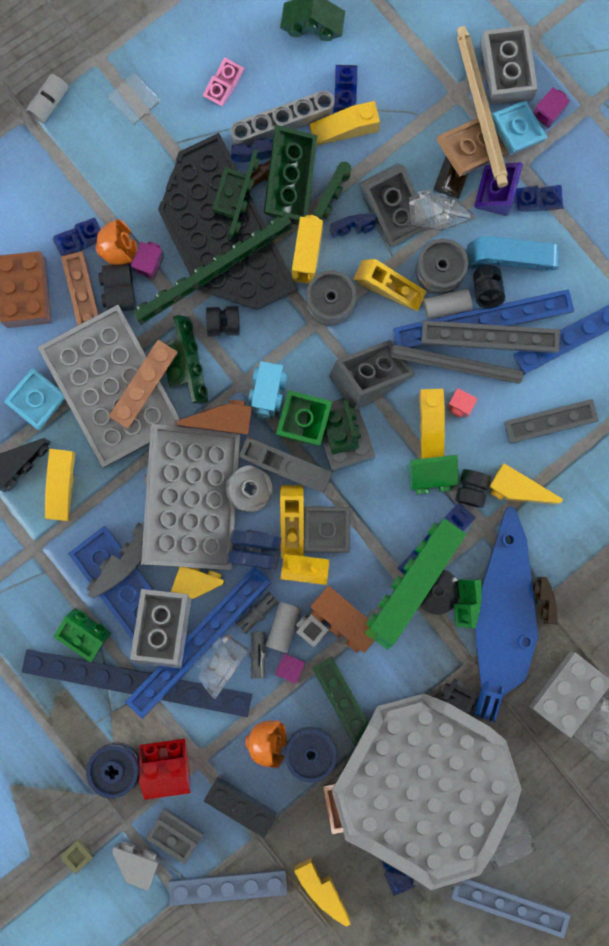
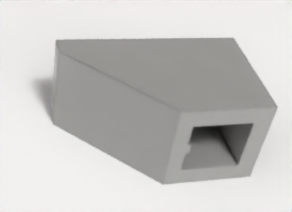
M122 841L120 844L117 842L112 853L125 882L148 891L152 885L161 858L156 857L157 854L153 851L144 849L142 852L134 849L135 846L131 843Z

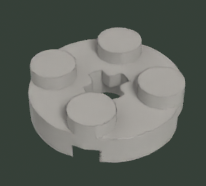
M244 466L236 469L227 478L226 494L230 503L237 510L246 512L257 511L268 503L267 501L272 493V483L267 473L263 470L261 471L254 466ZM247 482L249 485L254 486V489L251 491L252 495L244 491Z

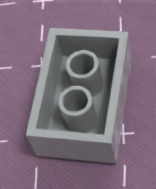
M528 25L484 30L480 47L489 105L533 100L538 88Z
M141 589L130 656L131 661L138 664L182 668L192 600L188 594Z
M569 652L529 704V707L564 735L571 738L609 688V678L577 653Z

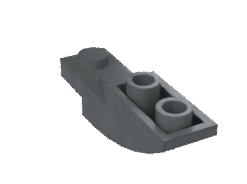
M248 436L239 455L241 459L322 493L325 492L333 473Z
M144 522L142 524L138 523L132 532V535H134L133 540L130 544L126 542L120 551L121 559L113 555L110 559L105 558L99 568L102 571L98 579L94 577L87 587V590L90 591L88 593L89 597L94 599L112 590L129 577L141 564Z

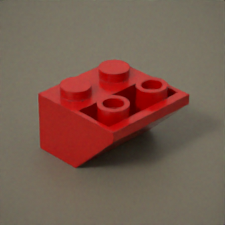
M186 739L139 745V784L144 800L191 793Z

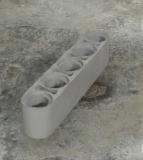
M320 91L237 121L231 126L232 142L238 148H246L273 138L275 125L295 130L330 116L334 111V96L329 91ZM327 102L329 106L324 108L319 106V104ZM302 109L309 111L306 115H301L298 112ZM286 117L288 120L281 123L278 121V118ZM260 124H264L267 126V128L265 130H259L257 129V126ZM238 132H245L246 136L239 138L236 134Z

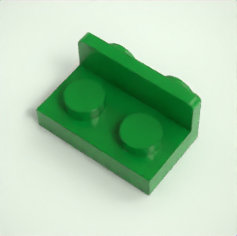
M74 608L64 617L53 637L91 663L96 658L105 641L111 636V632L102 624L93 621L84 612Z

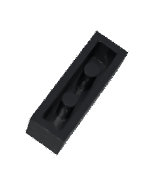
M218 776L204 799L205 803L265 838L277 816V812Z

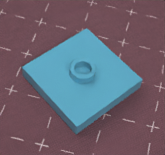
M526 100L491 114L495 130L510 155L544 142L548 138Z
M32 367L3 402L35 429L40 431L66 399L59 388Z

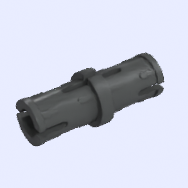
M268 592L259 603L250 607L251 610L236 622V625L241 628L248 622L242 628V631L247 634L259 620L265 619L264 615L279 603L275 597L273 598V595Z
M251 632V653H249V658H251V679H266V632Z

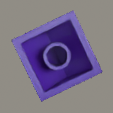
M521 162L505 163L508 185L502 188L498 187L497 180L494 179L491 165H485L474 207L507 216L513 205L523 164Z

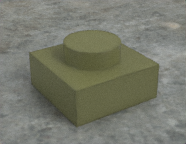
M79 839L60 856L75 874L94 857Z

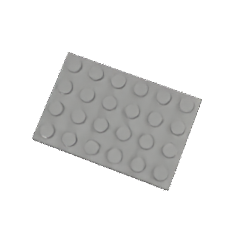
M119 305L38 347L102 468L149 444L152 424L181 427L174 425V421L180 418L161 382L158 383L129 429L109 417L147 357Z
M159 424L151 425L142 565L232 570V563H227L229 551L233 549V544L230 540L235 525L236 508L228 500L226 480L238 469L240 434Z

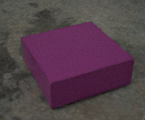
M284 653L275 675L296 684L305 662Z

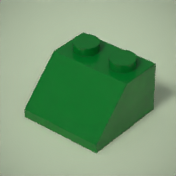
M288 390L276 435L279 438L302 444L321 446L333 401Z
M457 455L410 460L407 464L410 492L416 491V495L429 494L430 489L438 488L439 492L453 491L452 487L458 485Z

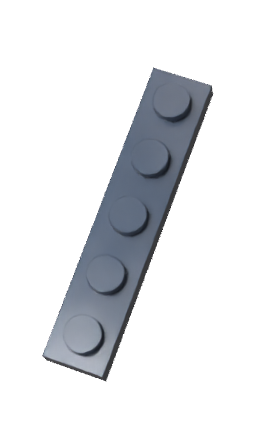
M286 869L169 880L170 906L288 894Z
M473 879L461 881V886H454L450 896L452 900L561 938L565 936L571 917L568 912Z

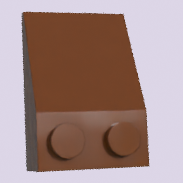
M229 400L228 404H221L174 421V425L248 434L252 407L245 406L246 401Z

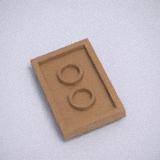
M478 118L440 134L436 139L459 176L490 163ZM497 133L502 156L504 157L509 152Z

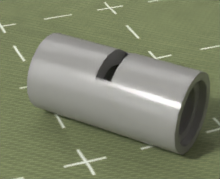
M50 74L25 109L26 112L35 120L44 124L69 89V86L58 76Z
M468 289L423 299L427 320L472 311L473 309Z
M279 602L267 639V647L288 653L301 608Z

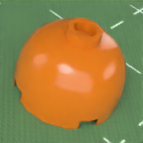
M121 219L107 223L97 235L96 252L99 257L109 264H130L133 262L137 252L135 240L131 242L128 235L132 232Z
M264 720L256 724L251 730L250 735H247L245 746L252 760L258 765L269 768L281 766L285 756L280 755L282 746L286 747L287 744L286 728L284 724L280 723L281 721Z

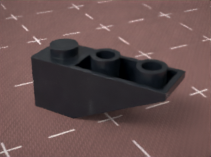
M41 438L0 453V491H11L17 485V479L22 474H27L33 468V462L37 457L41 458L48 452V446L51 442L46 438Z

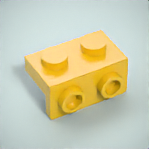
M284 554L281 579L327 585L330 560Z

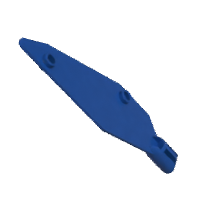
M507 507L504 512L483 581L480 613L475 628L481 689L473 716L479 717L481 714L482 719L487 720L489 718L492 722H496L503 695L526 680L538 639L527 538L514 507ZM506 536H509V537H510V539H511L510 544H507V543H506V541H505Z

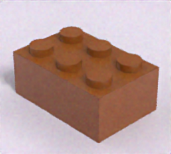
M40 251L0 255V322L6 328L51 324L46 258Z
M328 585L310 606L313 609L311 614L320 622L325 619L331 624L328 629L337 637L345 636L348 639L346 644L356 653L360 650L365 653L374 642L372 638L365 634L368 628L366 625L368 619Z

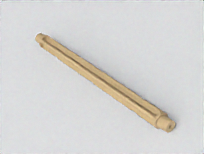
M461 26L457 29L459 48L493 176L497 180L498 187L502 188L508 185V174L472 40L467 32V28Z

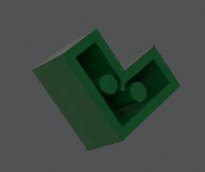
M291 0L283 5L280 28L288 32L292 37H301V35L312 32L322 41H332V39L342 36L345 10L329 0Z

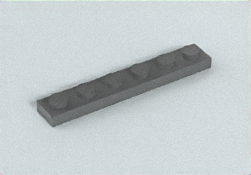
M423 320L421 345L558 353L560 329Z

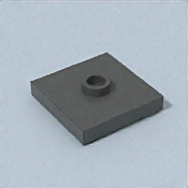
M305 506L304 552L350 553V507Z

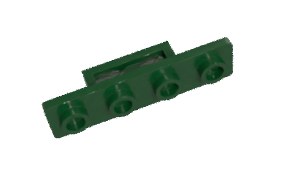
M255 149L253 150L247 173L224 167L213 204L212 212L233 218L227 237L229 240H232L233 234L238 235L241 226V222L237 221L239 213L244 214L248 202L244 200L246 192H251L254 180L250 179L252 171H257L260 158L256 157L258 150Z
M176 315L173 317L178 338L165 342L166 345L178 352L166 371L169 387L177 388L188 384L192 403H208V391L203 379V368L199 361L198 346L194 339L193 324L189 316Z

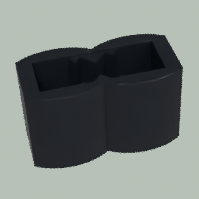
M130 264L102 266V272L98 273L100 286H104L105 294H101L103 308L107 307V310L119 305L122 311L135 310L136 300Z

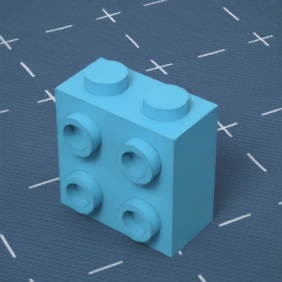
M260 361L259 367L254 368L253 380L255 390L250 389L248 403L258 418L269 420L270 416H276V411L281 412L283 399L280 391L285 390L287 373L284 372L283 365Z

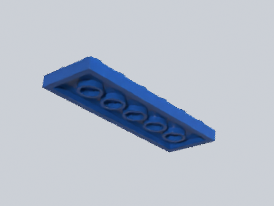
M103 526L70 551L68 555L90 583L94 577L98 579L102 571L99 568L106 557L110 559L113 555L118 559L122 558V555H120L122 547L108 528ZM138 568L118 586L100 596L132 640L141 589L154 590Z

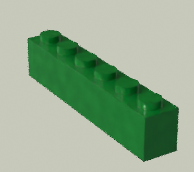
M445 518L438 524L436 522L432 524L427 531L430 535L426 541L422 540L415 549L418 553L414 559L410 558L404 565L403 569L406 571L402 577L398 576L391 585L393 591L390 595L386 594L378 604L381 609L377 615L373 613L366 622L368 628L365 634L387 650L396 643L467 535Z

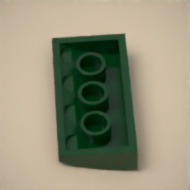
M279 125L274 126L264 214L273 218L279 216L282 218L287 215L292 224L299 225L300 217L308 215L318 135Z

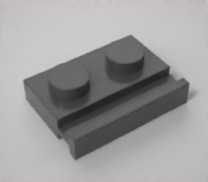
M164 808L146 839L185 864L204 833Z

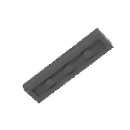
M593 399L508 420L504 422L509 444L595 423L599 420Z

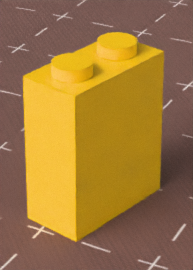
M306 215L305 217H300L292 266L293 282L309 284L316 276L323 231V220H320L317 216Z

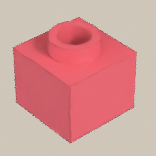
M457 388L447 408L451 409L450 413L459 418L464 416L467 418L478 398Z

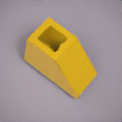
M179 567L171 592L188 594L191 599H196L224 585L225 580L220 579L222 574L210 570L208 574L199 571L200 568Z

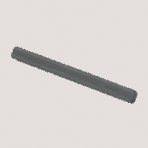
M393 345L391 350V357L395 359L520 384L523 380V371L400 345Z

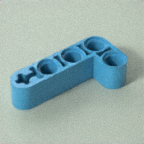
M495 236L479 237L468 244V268L478 269L486 265H498L541 271L559 269V245Z

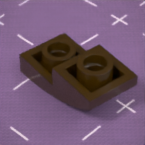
M538 577L537 581H534L533 594L536 595V600L545 601V605L541 607V619H544V624L557 625V606L552 587L547 577Z

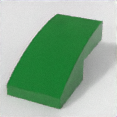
M459 579L460 602L454 604L456 627L476 628L481 607V579Z

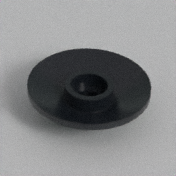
M443 570L420 607L432 614H444L454 608V604L458 603L460 599L459 585L456 577L449 571ZM436 587L442 588V595L437 596L434 593Z

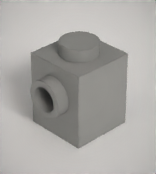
M312 614L309 617L304 615L296 624L299 628L296 633L313 647L317 645L329 630Z

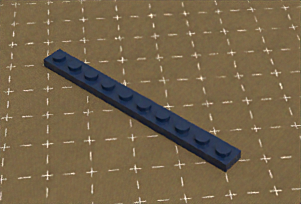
M30 649L26 650L21 672L127 694H133L151 675V673L95 662L90 663L85 660ZM181 679L162 700L248 717L252 693Z

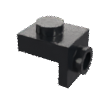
M453 679L451 684L446 683L441 692V696L444 697L443 701L469 714L478 695L457 685L458 680Z

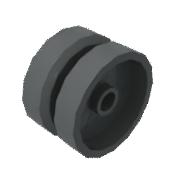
M441 238L431 241L425 245L417 261L415 272L418 282L423 289L432 294L441 295L454 291L459 287L467 272V254L462 246L453 240Z
M335 270L323 271L310 281L306 291V304L310 316L316 322L326 326H336L345 322L353 313L356 290L351 279L344 273Z

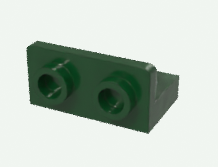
M343 400L344 408L330 411L326 431L332 455L358 449V439L362 438L359 425H354L353 423L354 420H357L354 406L349 407L348 400Z

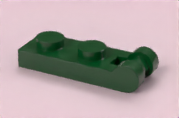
M344 161L338 165L313 213L320 220L329 218L333 210L331 206L333 200H338L342 193V183L350 179L351 165L348 162Z

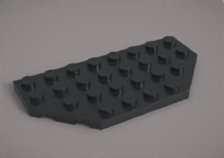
M219 133L179 151L174 170L171 172L166 186V192L158 208L190 276L194 274L193 271L199 266H207L212 263V259L218 254H226L231 251V247L237 242H245L251 238L250 235L254 231L266 228L248 192L244 196V200L248 201L244 214L239 213L237 220L241 222L238 235L233 234L232 240L227 239L233 218L212 212L224 167L238 171ZM272 241L197 290L254 310H259L296 292L297 288Z

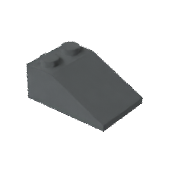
M397 163L358 183L390 247L430 228L403 165Z
M391 340L336 360L329 377L345 400H348L349 406H354L355 410L373 403L414 376L415 373L405 360L391 357V350L394 345Z
M345 398L333 401L331 411L344 408L343 400ZM359 409L355 410L357 420L353 421L354 425H359L362 437L358 439V449L332 455L325 429L322 445L332 472L373 460L376 457Z

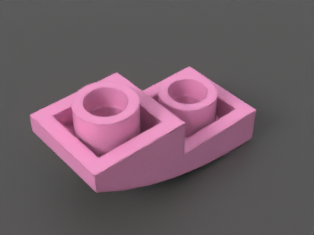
M224 57L215 77L212 76L203 97L223 107L245 70L244 67Z

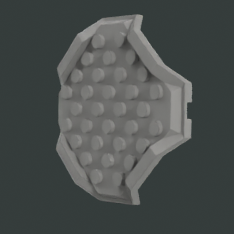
M420 694L376 707L362 737L334 785L332 794L341 820L345 841L384 861L427 889L434 890L480 876L494 855L516 810L522 788L507 742L502 736L488 725L453 705L432 696Z

